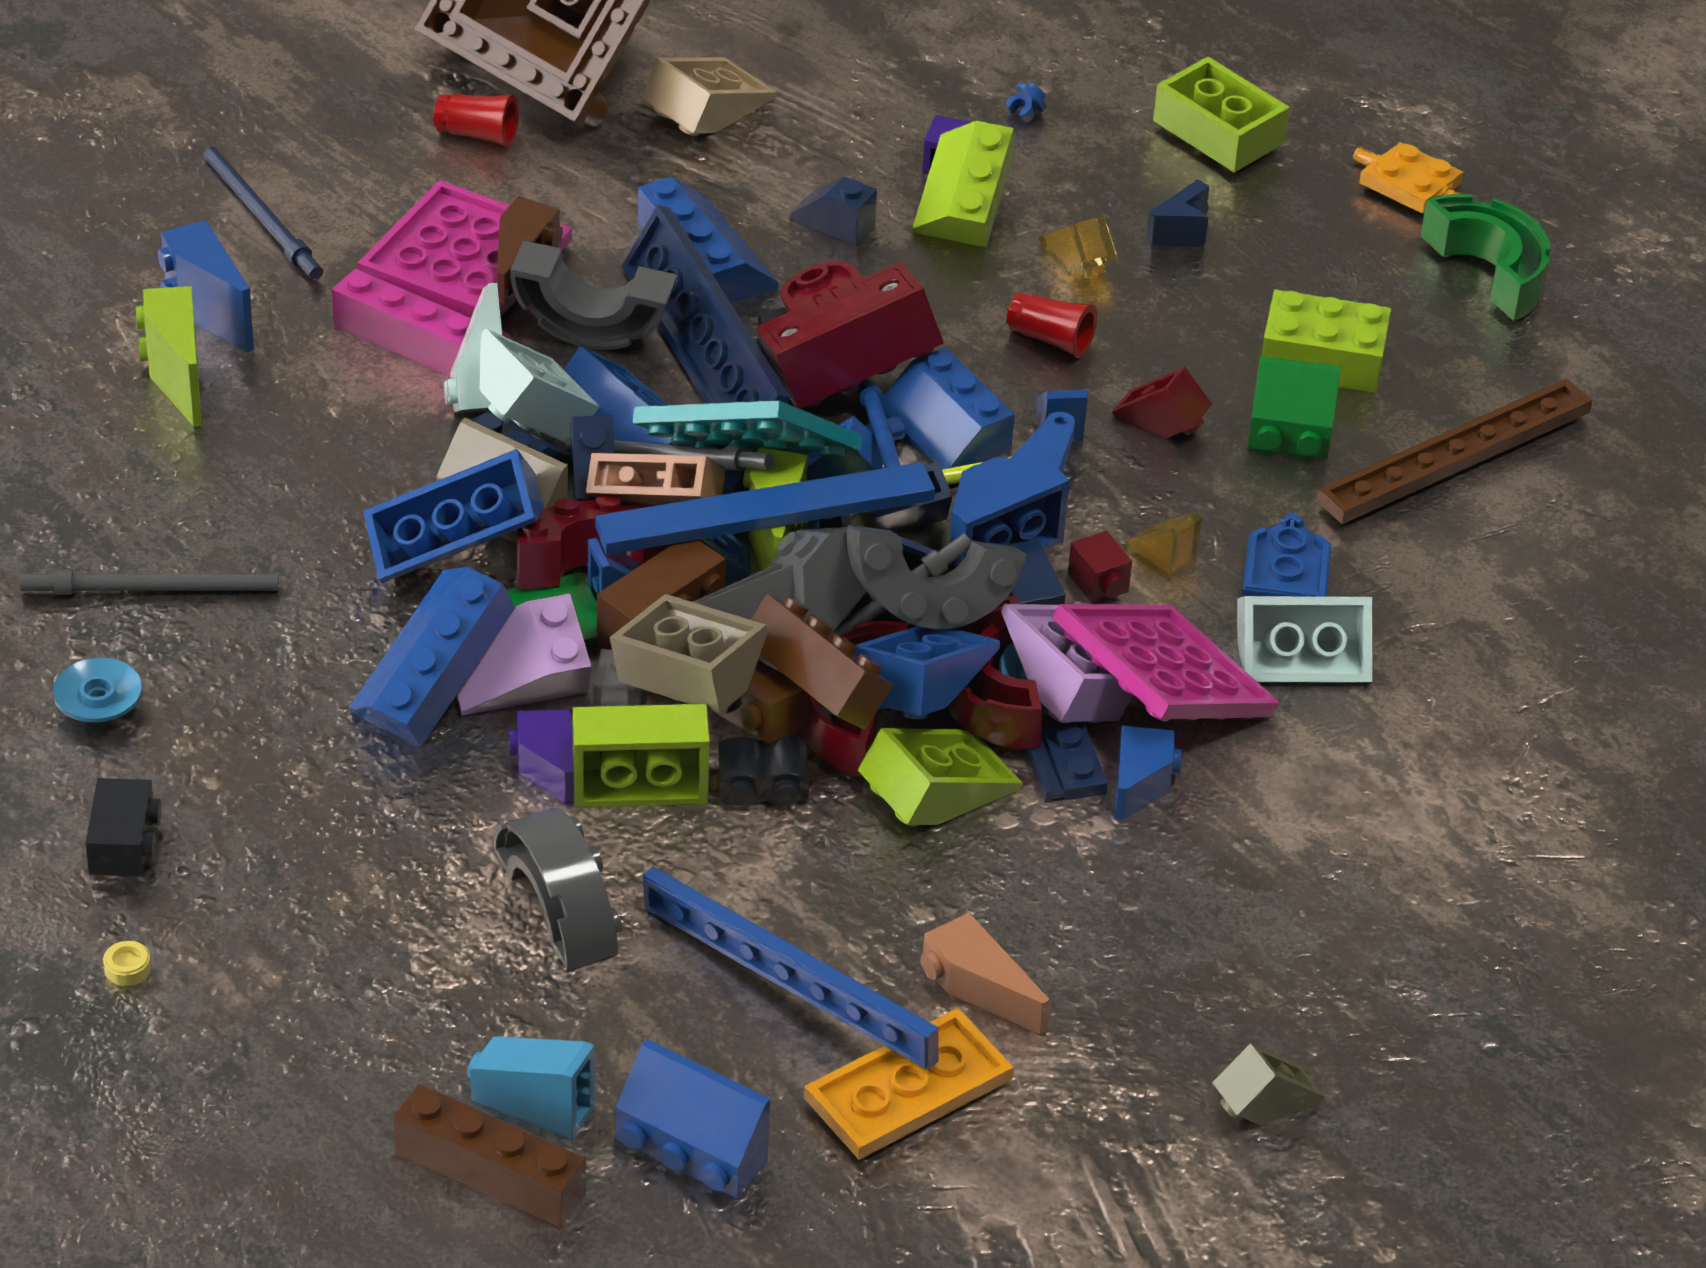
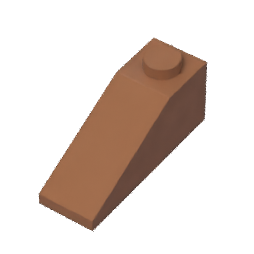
M592 453L586 494L597 497L602 495L617 496L623 501L656 506L722 495L726 470L707 456Z
M970 912L924 934L923 954L921 956L922 968L928 978L936 980L949 995L1037 1034L1047 1031L1050 999Z

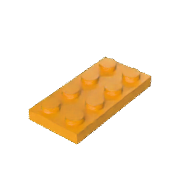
M959 1008L930 1022L939 1027V1061L929 1070L922 1068L886 1046H882L805 1086L804 1099L858 1160L1013 1079L1014 1067Z

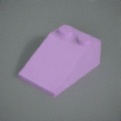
M565 594L531 600L515 607L456 695L461 716L588 693L591 663L571 595Z
M1004 604L1001 609L1002 616L1028 680L1036 681L1040 702L1048 709L1047 713L1056 721L1065 724L1070 722L1099 723V721H1119L1133 694L1123 690L1118 684L1119 680L1108 670L1096 665L1091 660L1092 655L1087 650L1065 636V630L1052 619L1058 605Z

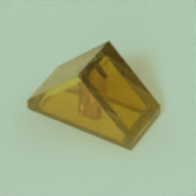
M1199 511L1149 525L1122 543V546L1128 554L1169 581L1197 561L1202 517Z

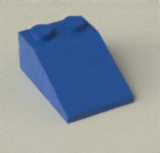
M203 220L161 232L162 249H158L157 254L160 266L165 274V280L160 281V287L192 286L195 325L245 352L254 351L250 288L208 222Z
M915 626L857 644L858 649L855 655L858 657L860 653L880 664L883 669L879 674L893 684L890 692L879 707L880 710L893 708L902 711V716L906 718L925 719L928 718L929 713L946 708L1000 649V640L954 628L930 629Z

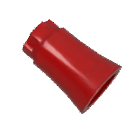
M454 94L452 96L439 95L436 99L433 111V124L438 132H448L453 136L489 141L505 147L512 145L517 133L519 107L515 95L470 96Z
M1019 292L1015 294L1007 310L1006 324L1009 325L1010 330L1020 332L1022 336L1047 343L1076 358H1080L1089 349L1097 325V309L1093 304L1071 303L1036 294L1028 295Z

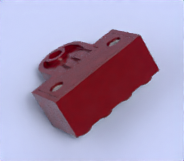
M846 261L824 262L806 268L793 275L784 283L780 290L781 299L787 313L755 327L771 367L789 393L790 400L798 409L817 406L829 395L838 391L852 390L859 386L862 380L876 374L889 373L896 369L898 364L911 358L924 357L930 354L935 347L944 344L924 288L901 262L865 278L852 264Z

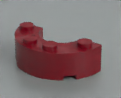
M602 495L597 497L596 500L577 501L570 498L555 501V506L542 510L537 522L518 529V589L560 586L561 577L566 571L578 566L588 565V540L594 538L600 540L595 527V516L645 508L647 506L621 502L619 497ZM673 544L622 553L635 559L640 566Z
M1017 595L1009 596L983 618L954 628L1000 640V649L946 708L961 727L985 741L1005 746L1014 751L1025 748H1041L1042 708L1036 681L1016 679L998 671L1003 651L1013 642L1001 609L1004 604H1019Z
M891 621L860 623L853 625L852 632L840 636L857 645L906 630L909 624ZM809 694V727L802 729L801 733L809 747L826 763L835 767L843 774L864 778L858 769L875 739L877 712L864 730L835 716Z

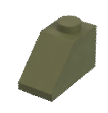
M1252 1043L1212 1082L1223 1096L1220 1103L1230 1116L1237 1121H1241L1244 1118L1261 1126L1316 1105L1325 1097L1300 1064Z

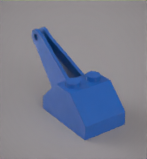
M1066 412L1051 413L1010 459L995 457L962 471L952 508L950 543L963 533L971 541L1001 545L1039 539L1044 550L1063 543L1070 482L1063 474V470L1074 438L1075 419L1072 415ZM967 552L958 559L963 560L966 557Z

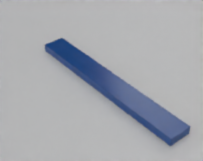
M923 462L597 515L595 516V527L605 554L609 555L932 501L935 496V488Z
M652 867L642 875L644 907L649 912L922 1068L929 1070L939 1061V1027L661 870Z

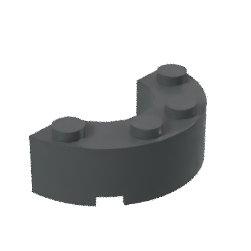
M524 240L511 267V282L515 296L523 310L529 308L539 319L537 325L562 341L598 350H612L631 346L633 340L643 335L645 337L650 335L663 317L677 279L676 274L639 266L634 278L625 286L614 289L596 288L583 283L570 272L564 263L562 249Z
M848 525L847 550L851 567L856 578L870 597L898 618L910 624L930 629H949L964 626L992 612L1014 588L1026 558V553L1013 546L971 541L966 557L954 570L940 577L923 578L909 570L902 555V538L890 530Z
M552 807L499 825L494 836V853L511 880L524 876L530 879L543 909L548 940L567 972L617 955V935L622 933V923L616 909L610 906L600 874L603 871L600 853L594 845L588 847L579 819L576 816L569 817L561 809Z

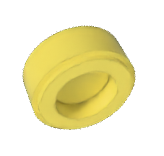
M118 942L109 947L104 954L105 975L110 982L116 985L133 986L139 984L151 972L149 950L139 942Z

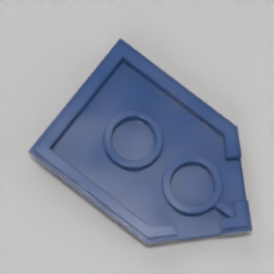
M1294 512L1282 517L1280 523L1268 529L1262 527L1250 533L1242 594L1244 596L1327 597L1332 544L1320 534L1315 536L1304 526V520Z

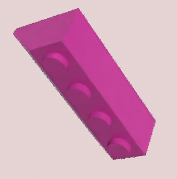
M354 269L332 289L334 327L450 377L451 369L470 323V317L358 269ZM502 331V336L510 339V335Z

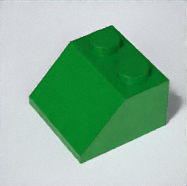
M1260 356L1247 448L1328 459L1341 366Z

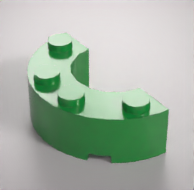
M1471 194L1443 195L1426 200L1420 236L1443 257L1455 254L1473 255L1494 264L1496 270L1490 300L1513 321L1526 316L1539 303L1543 294L1551 250L1548 236L1541 225L1521 209L1494 198L1491 204L1473 201V195Z

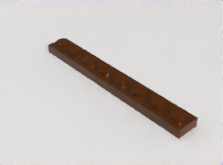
M1566 378L1318 488L1316 501L1343 524L1590 413L1593 400Z

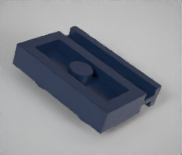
M1084 722L1042 728L1041 748H1025L1045 803H1050L1054 798L1063 797L1064 800L1107 794L1108 783Z

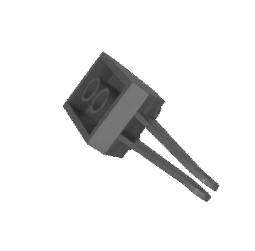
M847 527L805 529L791 532L780 541L777 546L778 553L770 562L771 567L693 601L700 605L751 620L767 594L781 601H784L786 596H790L809 609L805 616L809 618L810 615H814L833 628L830 633L832 634L863 597L866 590L856 578L851 567L847 550Z

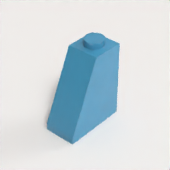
M493 1036L483 1052H476L469 1063L467 1077L471 1079V1100L573 1140L595 1108V1045L585 1041Z

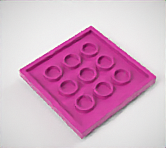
M439 180L357 263V268L362 272L472 318L482 289L489 283H497L500 216L510 205ZM560 224L563 228V237L557 248L563 251L572 241V228ZM515 294L505 305L499 304L500 317L517 300Z
M1059 604L1052 617L1065 630L1064 634L1069 640L1087 650L1092 655L1091 660L1096 665L1113 674L1119 680V686L1140 699L1146 705V711L1159 720H1197L1198 718L1223 720L1225 718L1239 717L1246 719L1273 717L1280 704L1276 698L1172 605Z

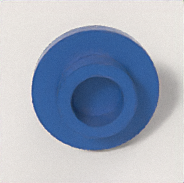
M1021 82L1018 83L1015 87L1017 94L1009 97L1005 104L1012 115L1018 108L1025 106L1019 113L1022 121L1025 123L1030 122L1034 118L1036 111L1043 112L1047 108L1043 101L1046 95L1038 86L1031 82L1028 85Z

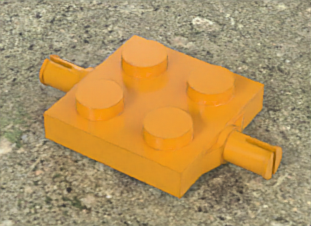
M1400 142L1382 155H1376L1360 146L1353 155V161L1367 166L1361 171L1359 184L1421 213L1425 212L1427 199L1459 194L1453 190L1461 185L1464 172L1451 166L1445 160L1433 158L1419 151L1413 145Z

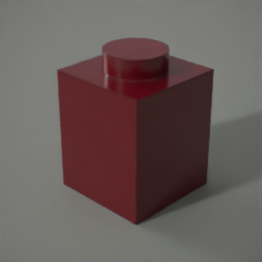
M1108 531L1071 542L1068 574L1092 604L1129 592L1132 560Z

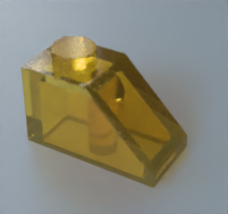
M1104 215L1039 237L1042 247L1068 276L1083 272L1084 278L1092 277L1106 272L1105 264L1118 260Z

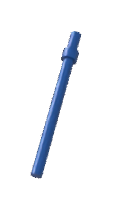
M871 376L861 381L858 388V397L861 405L867 409L884 468L900 466L899 457L882 406L883 393L880 385Z

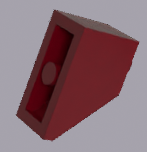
M1183 367L1129 390L1114 408L1112 414L1116 419L1168 438L1181 432L1184 435H1188L1197 430L1204 423L1202 417L1212 406V403L1187 368Z

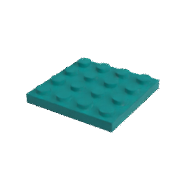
M781 401L634 407L633 424L649 429L648 434L651 436L670 437V443L675 445L724 449L726 446L745 447L749 452H758L760 447L808 455V458L809 453H820V456L827 458H844L845 452L861 451V434Z

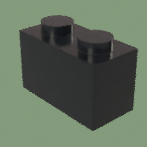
M97 778L85 842L89 875L144 876L147 858H154L156 834L155 831H152V825H160L161 799L153 798L152 780Z

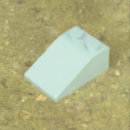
M489 283L482 289L451 369V379L444 381L446 405H453L454 413L489 410L488 406L491 404L480 392L481 334L486 328L502 335L497 283Z

